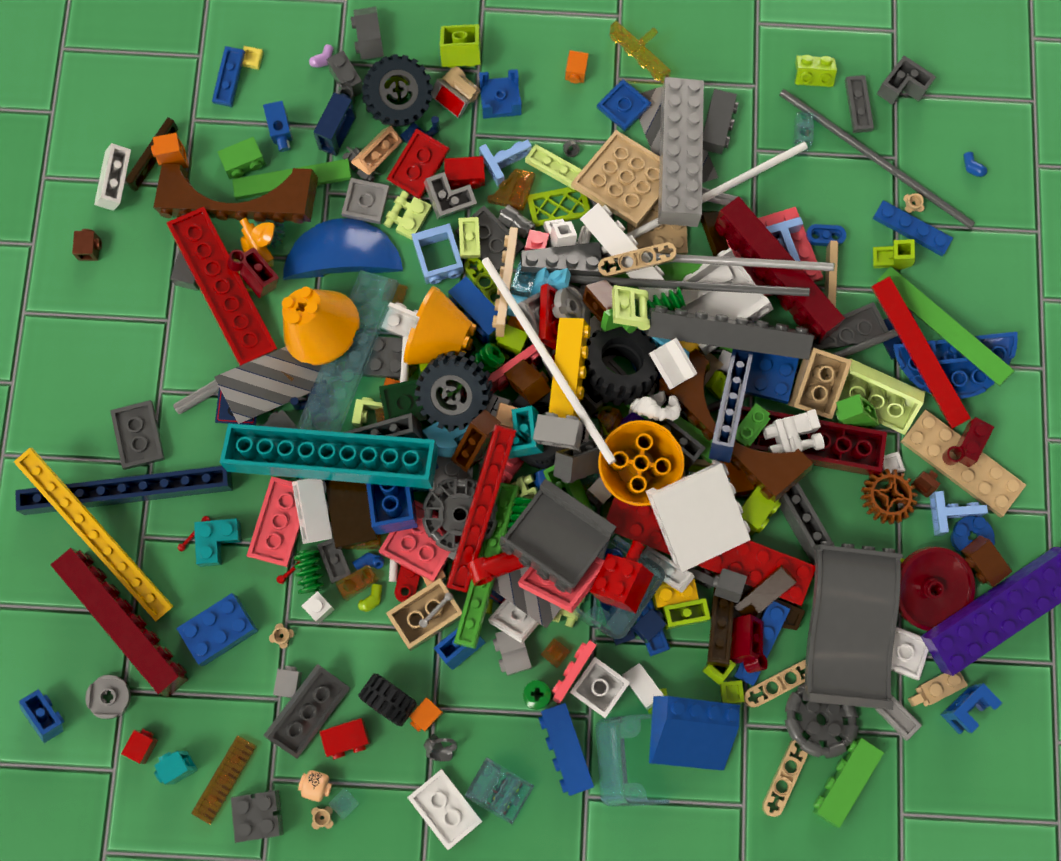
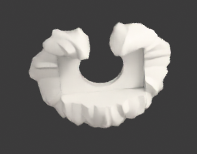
M664 391L653 396L636 398L630 405V409L634 413L637 412L639 416H647L649 419L653 418L655 421L658 419L660 421L665 419L674 421L680 416V411L682 410L677 397L674 395L669 396L668 405L665 408H661L666 401Z

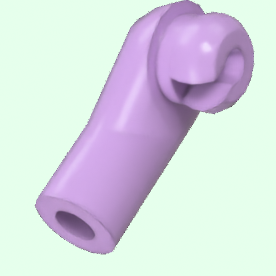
M325 45L322 54L315 55L309 59L310 66L316 68L327 66L326 59L332 56L334 48L331 45Z

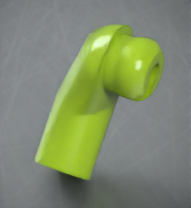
M372 584L371 595L358 602L359 610L369 612L380 604L382 585Z

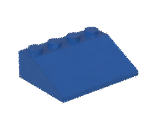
M653 696L649 763L724 771L739 729L740 705L673 696Z

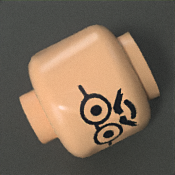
M310 770L307 774L303 773L298 790L301 791L303 798L320 802L324 796L329 797L332 784L329 783V776L327 774Z

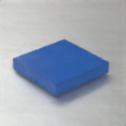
M622 79L597 104V109L625 132L651 106V102Z

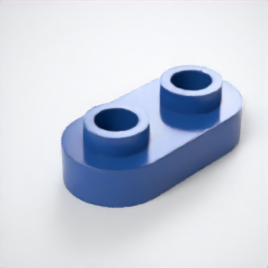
M814 224L808 228L806 237L810 244L814 246H828L831 240L838 241V246H840L846 239V231L838 225ZM816 234L818 238L815 239L812 237V235ZM832 235L837 236L838 239H833Z

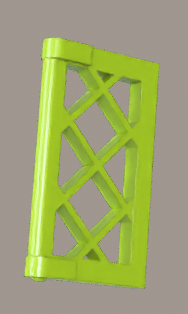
M570 187L526 195L531 220L536 227L544 226V221L557 219L569 221L581 218L590 210L587 197L580 193L578 200L571 197L569 194L577 193L578 191ZM564 196L559 204L550 199L552 197ZM566 198L575 203L571 211L561 206ZM545 200L540 208L534 205V201ZM547 202L556 206L552 214L542 210ZM578 205L584 209V212L573 213ZM558 209L568 213V215L554 217ZM539 213H542L549 218L538 220L537 216Z

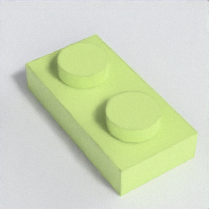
M478 217L459 218L460 258H480Z

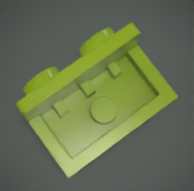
M811 55L796 56V85L834 86L837 72L835 58L829 56L812 57Z

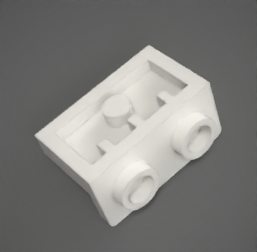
M390 302L388 305L389 310L381 325V329L401 338L409 336L411 327L416 329L420 317L416 316L418 310L413 312L406 309L407 307L401 303L396 302L394 304Z

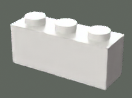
M113 143L106 149L94 205L112 211L119 206L131 149Z
M303 479L292 482L303 544L333 539L332 524L328 516L330 513L329 505L324 494L326 493L325 481L320 479Z

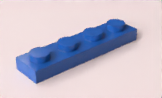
M884 200L872 218L909 239H915L916 243L940 256L945 254L953 237Z
M775 601L766 607L760 619L763 621V654L766 658L790 611V608ZM741 662L734 677L754 686L761 671L748 673L744 668V663Z

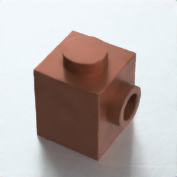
M91 229L74 231L72 254L78 261H98L99 250L102 249L101 238Z

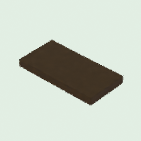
M325 480L335 548L340 549L378 540L371 525L366 483Z

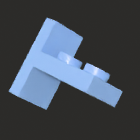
M529 140L519 141L511 148L501 150L493 156L487 145L484 144L479 147V156H483L487 170L497 187L505 184L504 174L501 169L525 158L531 151L532 146Z
M801 217L767 226L766 228L777 238V241L795 261H800L790 234L800 231L803 225Z
M935 491L929 496L934 536H943L949 532L947 519L965 518L968 516L982 517L988 513L987 505H979V502L967 503L966 506L960 507L958 503L947 504L945 507L943 491Z

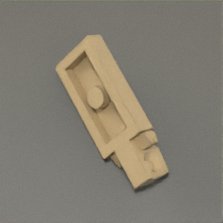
M961 672L954 676L942 673L919 685L916 688L918 694L908 698L911 706H916L922 702L924 706L932 705L968 685Z

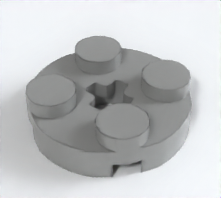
M567 287L556 291L554 297L555 306L552 309L556 318H584L586 321L587 309L586 306L582 307L581 300L583 298L575 288Z
M101 676L88 687L85 697L86 705L96 717L102 719L116 718L124 714L130 704L131 691L129 685L117 676ZM108 691H111V694L114 695L110 703L103 699V696L107 695Z

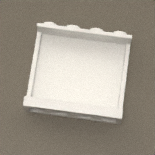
M729 248L721 251L717 257H735L732 249ZM702 264L700 269L693 274L686 275L682 281L698 282L726 265ZM727 265L734 278L727 281L726 284L756 285L743 266ZM710 291L690 302L686 307L683 306V309L688 310V313L696 314V311L708 313V316L712 317L721 314L728 316V319L732 320L741 317L748 319V322L754 323L772 311L773 307L769 299L763 294ZM698 344L705 355L718 347Z
M712 460L713 465L659 490L655 488L646 490L673 563L681 572L751 540L748 534L750 528L747 522L743 521L741 515L743 509L734 497L736 494L735 488L731 482L729 483L727 475H729L728 469L724 463L717 460Z

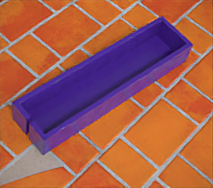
M1061 547L1051 548L920 636L942 673L954 676L1061 603Z

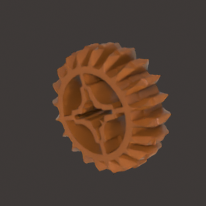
M885 469L878 476L871 474L869 476L870 480L864 481L866 487L861 488V492L865 495H862L860 499L866 500L862 507H869L868 515L871 513L875 514L873 520L881 517L880 522L882 524L886 521L890 525L894 521L897 523L902 522V518L907 519L909 518L908 513L914 512L912 506L917 505V501L913 500V498H916L918 494L912 492L916 486H909L908 483L911 482V478L904 480L905 473H901L898 476V472L895 469L892 473H890L889 469ZM889 482L885 489H875L877 483ZM897 486L900 488L903 494H900L897 491ZM875 499H878L880 501L881 507H879ZM893 504H903L899 511L889 512Z

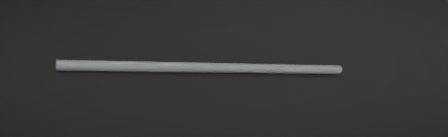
M601 253V258L611 256L609 253H606L604 255H602ZM647 253V254L651 257V260H650V261H652V260H653V254H652V253ZM656 253V261L661 260L659 255H663V253ZM677 254L675 259L671 261L678 263L834 271L835 263L681 254Z

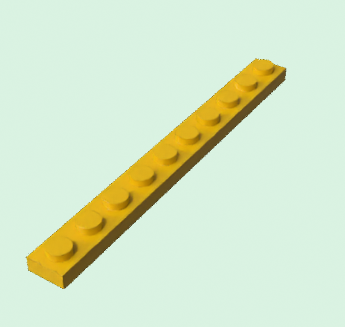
M33 448L26 450L14 461L16 466L155 621H158L174 607Z

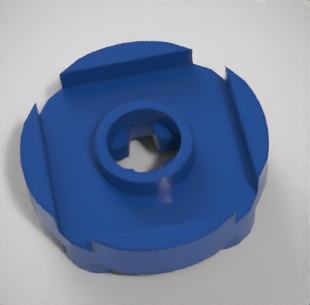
M968 516L959 520L954 525L955 527L951 533V543L960 554H963L961 550L973 541L968 539L970 532L976 534L977 537L981 535L989 539L995 545L994 531L983 517Z

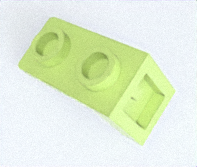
M363 397L362 400L356 399L352 419L354 428L363 427V423L367 422L368 411H365L366 409L383 412L382 403L374 402V399Z

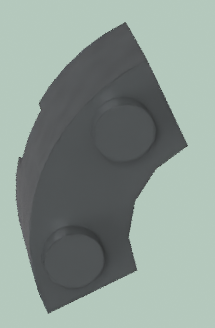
M370 7L354 10L351 23L352 29L356 28L358 42H354L356 54L360 53L361 60L384 57L377 8Z

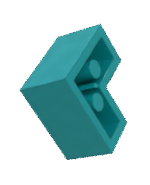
M533 406L512 409L513 428L516 430V434L508 459L544 453L543 445L533 440L539 414Z
M238 519L194 522L196 564L200 567L222 565L221 544L242 542L241 522Z

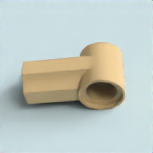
M457 66L451 68L441 78L470 101L469 103L474 102L480 94V88L467 79L465 73Z

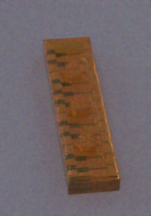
M237 735L194 807L192 815L209 825L212 824L256 749V745Z

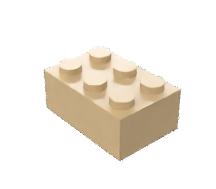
M811 348L809 360H802L787 405L804 411L815 409L817 415L832 419L837 407L836 402L839 401L852 360Z
M441 578L386 613L410 651L461 619L462 611L453 598L451 601H447L428 621L427 627L422 628L419 625V621L425 619L445 598V594L449 592Z

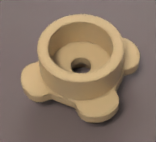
M913 193L904 196L903 200L906 203L905 211L907 213L912 211L922 212L924 210V200L921 194Z
M279 623L269 636V641L277 643L280 648L285 649L288 647L290 638L294 637V631L286 629L283 624Z
M330 806L323 809L313 808L311 811L313 815L312 827L316 830L320 827L331 828L334 824L331 820L333 809Z

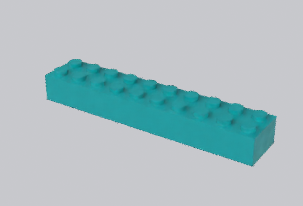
M228 423L220 464L227 472L433 489L439 449L436 441L431 439Z

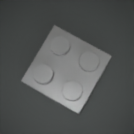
M350 178L341 213L342 217L381 224L390 189L389 185Z

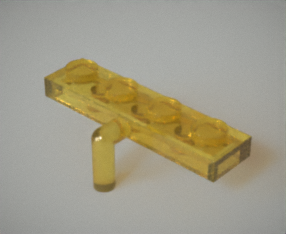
M617 21L612 23L609 34L611 39L615 43H619L629 56H633L642 68H646L655 80L664 84L665 77H670L671 70L645 47L658 34V31L653 27L641 39L637 40Z

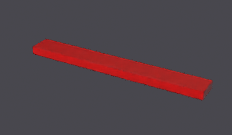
M889 276L871 286L872 291L950 428L953 429L971 419L891 277Z
M497 424L494 426L446 584L447 588L465 593L468 592L471 575L467 564L479 556L515 438V429Z

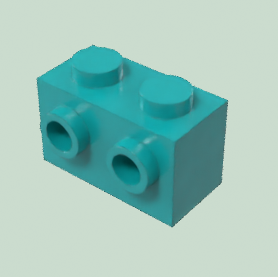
M176 751L172 754L168 752L159 757L160 762L154 765L156 768L155 776L164 785L176 784L198 770L188 751Z

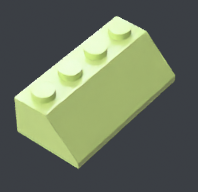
M850 358L849 360H852L839 401L860 394L875 406L879 424L905 435L924 403L925 392Z

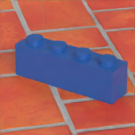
M566 703L541 711L542 716L538 717L542 730H547L549 737L545 738L549 751H554L556 758L552 759L555 770L556 772L561 771L563 779L559 781L563 793L568 792V795L571 796L594 788Z

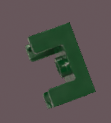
M417 380L379 386L385 420L410 413L419 421L427 420V414L423 416L420 413L423 406L417 407L416 400L419 397L415 396V389L418 387L416 385Z

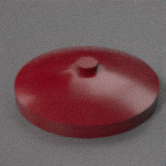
M937 546L921 548L910 554L900 565L901 578L898 611L908 623L919 629L931 630L974 600L975 580L973 572L966 560L950 549Z

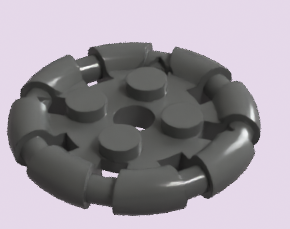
M457 477L446 479L438 483V487L434 491L431 490L424 501L422 508L424 510V518H422L425 532L443 550L453 553L457 551L459 542H455V536L462 535L478 482L475 479L468 477L465 479H457ZM457 487H465V494L457 493ZM445 492L449 497L442 502L438 497ZM496 500L483 542L487 538L490 539L497 527L496 512H498ZM457 509L465 510V519L461 521L456 520L454 512ZM433 510H439V518H432ZM441 527L447 531L443 536L438 532V529Z
M805 683L798 686V690L791 693L785 706V713H787L785 724L791 739L800 745L799 748L814 757L825 756L826 758H834L847 751L846 748L853 740H856L859 726L856 719L859 717L856 707L809 701L804 704L802 698L803 692H805ZM795 714H799V721L796 719ZM817 714L824 716V725L817 722ZM843 718L848 719V725H843ZM804 730L810 736L807 739L802 735ZM839 736L842 740L838 742L835 737ZM819 742H824V747H821Z

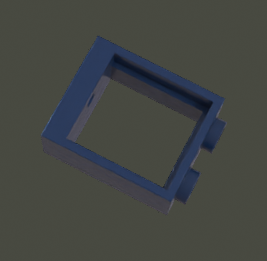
M334 92L313 132L318 149L337 156L356 119L352 99L349 96Z

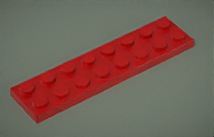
M201 207L166 222L239 366L276 351L277 347L238 271H232L228 267L229 254L205 208Z

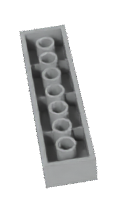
M665 77L661 94L658 224L698 227L702 215L704 80Z

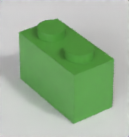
M254 136L217 151L229 179L240 178L244 173L259 170L262 166L266 165Z
M860 394L836 402L838 408L836 416L840 422L868 429L879 425L875 406Z

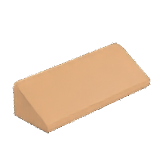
M389 126L383 129L351 163L370 175L401 144L402 139L393 127Z

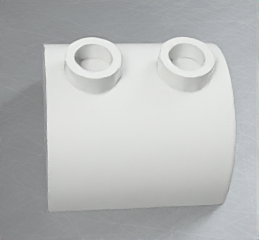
M594 657L570 693L606 718L630 682Z

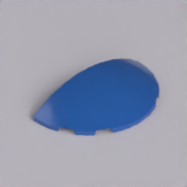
M340 218L317 224L297 239L287 255L283 279L324 277V274L363 271V274L401 272L403 268L397 248L383 231L361 220Z
M1017 332L974 336L1007 365L1015 357L1018 341ZM945 340L927 341L960 399L979 395L995 384V382ZM894 344V353L901 370H903L915 386L931 394L904 345Z

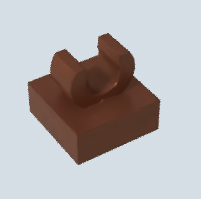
M933 470L929 474L923 471L913 481L911 486L915 485V489L928 498L940 485L935 480L938 474Z

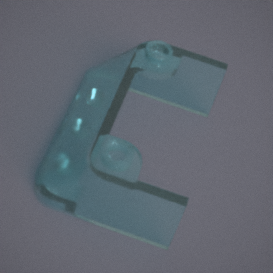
M617 535L610 541L626 554L631 547L629 543ZM643 553L641 554L638 563L643 564L654 575L636 613L612 606L607 612L602 607L595 606L589 609L587 613L577 607L573 614L613 639H621L627 635L664 581V569Z
M652 714L602 718L597 722L595 733L600 799L605 805L613 807L669 804V799L666 798L647 799L646 790L641 784L628 783L624 738L637 736L641 730L640 720H651Z

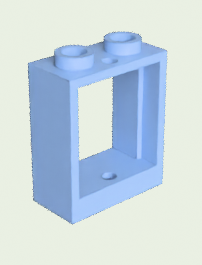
M450 223L411 234L426 284H438L443 279H455L464 274L463 264ZM449 239L456 264L428 272L421 247Z

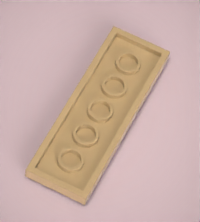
M925 409L900 442L981 504L987 505V508L997 516L1003 517L1026 484L983 452L978 461L971 467H967L960 462L951 466L945 464L942 459L943 453L950 447L956 446L961 435ZM949 452V456L956 460V455L953 452Z

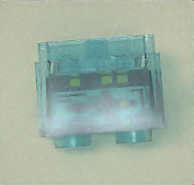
M486 757L465 797L513 825L534 785Z

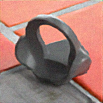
M432 734L424 743L426 756L433 761H450L454 755L453 751L457 748V742L450 738L438 739L435 734ZM441 742H450L452 745L443 747Z

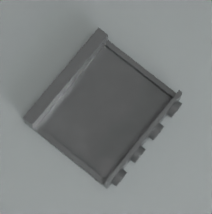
M545 479L541 483L538 493L506 535L500 537L499 545L508 555L513 554L518 557L522 565L526 567L531 566L535 569L541 578L554 582V586L562 592L567 591L571 594L614 535L616 526Z

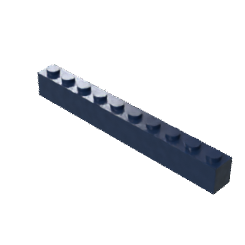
M223 466L65 484L86 508L233 491L232 473L227 472ZM37 488L15 490L17 512L23 515L57 512Z

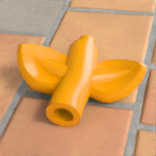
M247 218L240 220L239 222L243 227L241 231L244 235L240 239L243 252L245 253L254 247L267 263L273 260L274 257L266 246L270 245L275 228L274 223H261L255 227L254 223L250 224Z

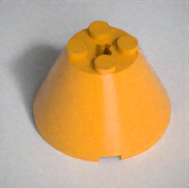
M431 287L416 316L420 318L416 329L411 327L404 352V363L408 365L429 364L433 358L436 359L442 353L446 356L450 351H455V356H457L459 352L469 351L473 343V339L470 336L474 335L477 325L472 323L439 288Z
M303 287L294 291L282 301L284 342L289 353L299 362L312 365L330 363L341 357L354 343L355 333L357 330L359 331L360 317L357 307L346 295L336 291Z
M636 420L627 422L607 436L605 443L616 459L613 464L609 465L601 451L599 453L598 468L603 484L614 497L634 506L651 505L646 490L651 488L659 490L681 480L684 471V456L680 444H678L668 429L651 421ZM636 461L639 462V466H642V469L636 467Z

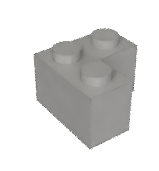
M445 172L428 177L424 181L437 220L470 209L477 204L471 185L451 191Z

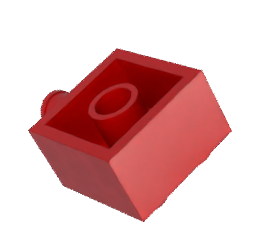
M632 541L626 557L621 558L607 554L590 593L603 603L636 613L654 575L643 564L638 563L645 546L637 541Z

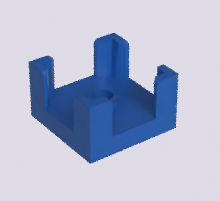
M518 69L508 70V78L489 79V72H479L483 119L521 115Z
M984 683L971 685L940 715L958 734H962L964 729L968 733H973L979 727V724L968 712L974 707L979 711H984L987 707L991 706L995 710L1002 702Z

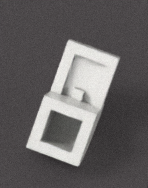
M563 219L544 221L545 232L549 233V248L576 244L577 234L571 221L564 222Z

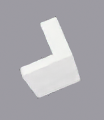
M677 338L649 353L669 389L697 375L695 368Z

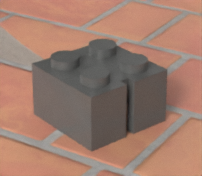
M279 790L231 797L235 843L284 835L282 815H273V811L281 810Z

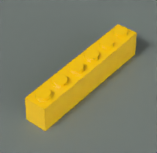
M559 318L554 362L580 402V399L584 397L582 379L586 377L584 361L585 358H588L586 342L587 338H590L591 328L584 318ZM553 376L549 412L555 413L561 418H566V415L579 418Z

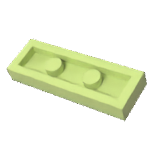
M537 144L533 146L525 158V163L572 188V181L582 171L580 168Z

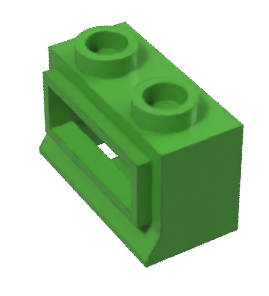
M755 403L738 426L735 442L749 448L771 419L768 417L770 413Z

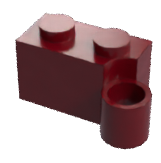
M254 247L245 253L238 249L230 252L227 262L229 269L240 271V276L259 299L276 289L279 280L278 275Z
M977 417L968 422L957 445L950 447L943 453L942 459L944 463L951 466L960 462L967 467H971L978 461L994 426ZM949 452H953L956 455V460L949 456Z
M751 614L733 618L730 660L736 664L743 662L744 668L748 673L764 671L768 667L767 658L763 654V621Z

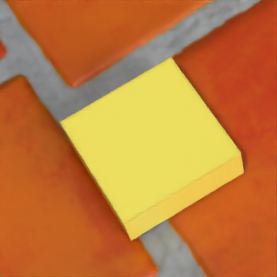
M244 46L245 56L242 67L259 70L264 54L263 49Z

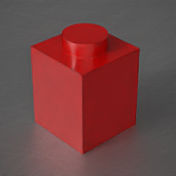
M144 728L141 731L134 730L121 754L139 764H146L158 740L153 738L154 733Z

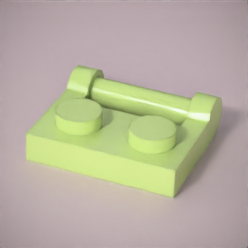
M614 285L612 289L613 323L635 326L640 330H648L650 328V320L647 313L649 293L646 290ZM635 299L639 302V317L635 314Z

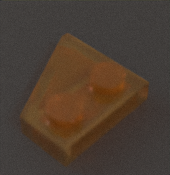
M515 169L509 175V178L499 185V189L493 195L490 194L487 197L488 203L504 207L511 205L517 210L524 211L536 177L535 173Z

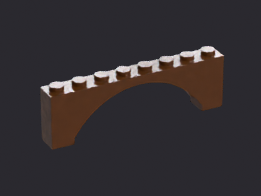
M162 164L153 208L162 217H180L204 207L210 218H217L219 220H228L229 218L240 221L247 218L258 222H265V220H273L278 223L292 221L298 224L311 222L318 177L312 169L293 168L292 173L284 182L259 198L240 203H224L211 200L197 192L187 178L188 172L180 164Z
M695 348L689 354V360L695 368L697 375L685 380L672 389H669L662 377L659 379L660 392H665L666 398L671 395L676 396L682 409L680 412L684 411L688 415L689 422L693 426L698 425L702 429L701 432L704 437L710 441L711 439L713 440L716 426L704 397V381L706 373L710 370V362ZM734 442L731 456L732 465L738 470L741 469L746 474L747 480L753 485L756 484L761 489L762 495L768 500L771 499L774 503L812 470L813 462L799 449L795 452L769 453L750 449Z

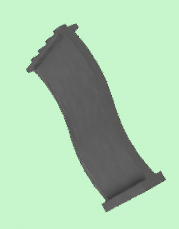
M821 541V545L813 546V550H815V582L807 639L805 692H803L802 700L893 710L894 701L891 700V665L900 599V559L903 558V554L895 553V549L882 548L881 552L875 551V547L862 546V549H855L853 544H841V547L834 546V542Z

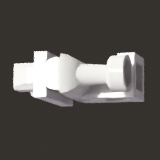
M815 409L803 414L775 420L771 425L764 427L762 430L765 440L775 438L777 445L768 447L769 453L795 452L797 449L803 451L812 447L815 450L824 449L825 446L821 433L812 434L811 439H800V435L816 432L821 427Z

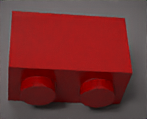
M483 156L444 159L445 174L452 190L471 185L472 189L485 186Z
M363 718L319 731L326 757L332 756L333 760L345 757V752L353 750L354 753L366 750V745L371 744Z

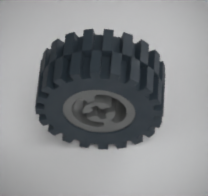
M392 54L390 57L385 56L381 60L376 61L367 72L362 86L363 103L366 104L368 113L371 112L373 118L376 121H381V124L392 125V127L407 126L417 121L428 110L429 103L432 101L433 95H431V91L433 90V85H430V75L425 73L426 68L423 65H418L416 59H408L407 55L398 56V54ZM401 77L409 83V86H407L402 81L397 82L398 89H402V92L399 94L400 100L406 96L407 92L411 95L407 103L395 105L386 98V96H389L393 100L398 99L397 93H393V90L396 88L395 82L388 89L384 87L385 82L389 78Z
M455 351L448 352L446 356L442 353L436 359L433 358L416 382L418 387L415 389V396H419L416 400L417 407L422 405L423 408L420 413L423 416L428 414L430 417L427 421L431 424L434 420L439 422L438 428L443 429L445 425H448V430L454 431L456 426L459 427V430H463L467 424H470L482 411L486 410L490 403L489 401L493 391H490L493 383L488 381L490 373L488 370L483 372L482 369L485 365L481 361L478 365L474 363L476 357L473 355L467 359L465 358V352H459L457 356H455ZM461 383L463 386L458 390V392L450 395L447 401H445L444 398L448 395V393L450 391L453 392L454 390H456L459 384ZM439 387L443 388L442 396L440 394ZM464 388L466 389V392H467V398H465V397L463 396V394H464Z

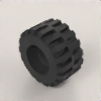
M373 673L358 694L360 700L397 726H403L418 705L413 698L376 673Z

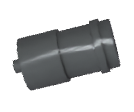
M507 205L499 212L501 214L498 220L509 229L510 227L518 228V234L521 238L527 239L529 231L534 230L536 227L533 221L525 218L511 205Z

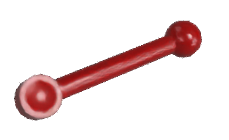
M204 516L201 521H210V518ZM195 530L183 543L178 545L179 551L186 549V545L195 536Z
M294 566L284 575L277 577L279 584H284L286 578L296 570Z

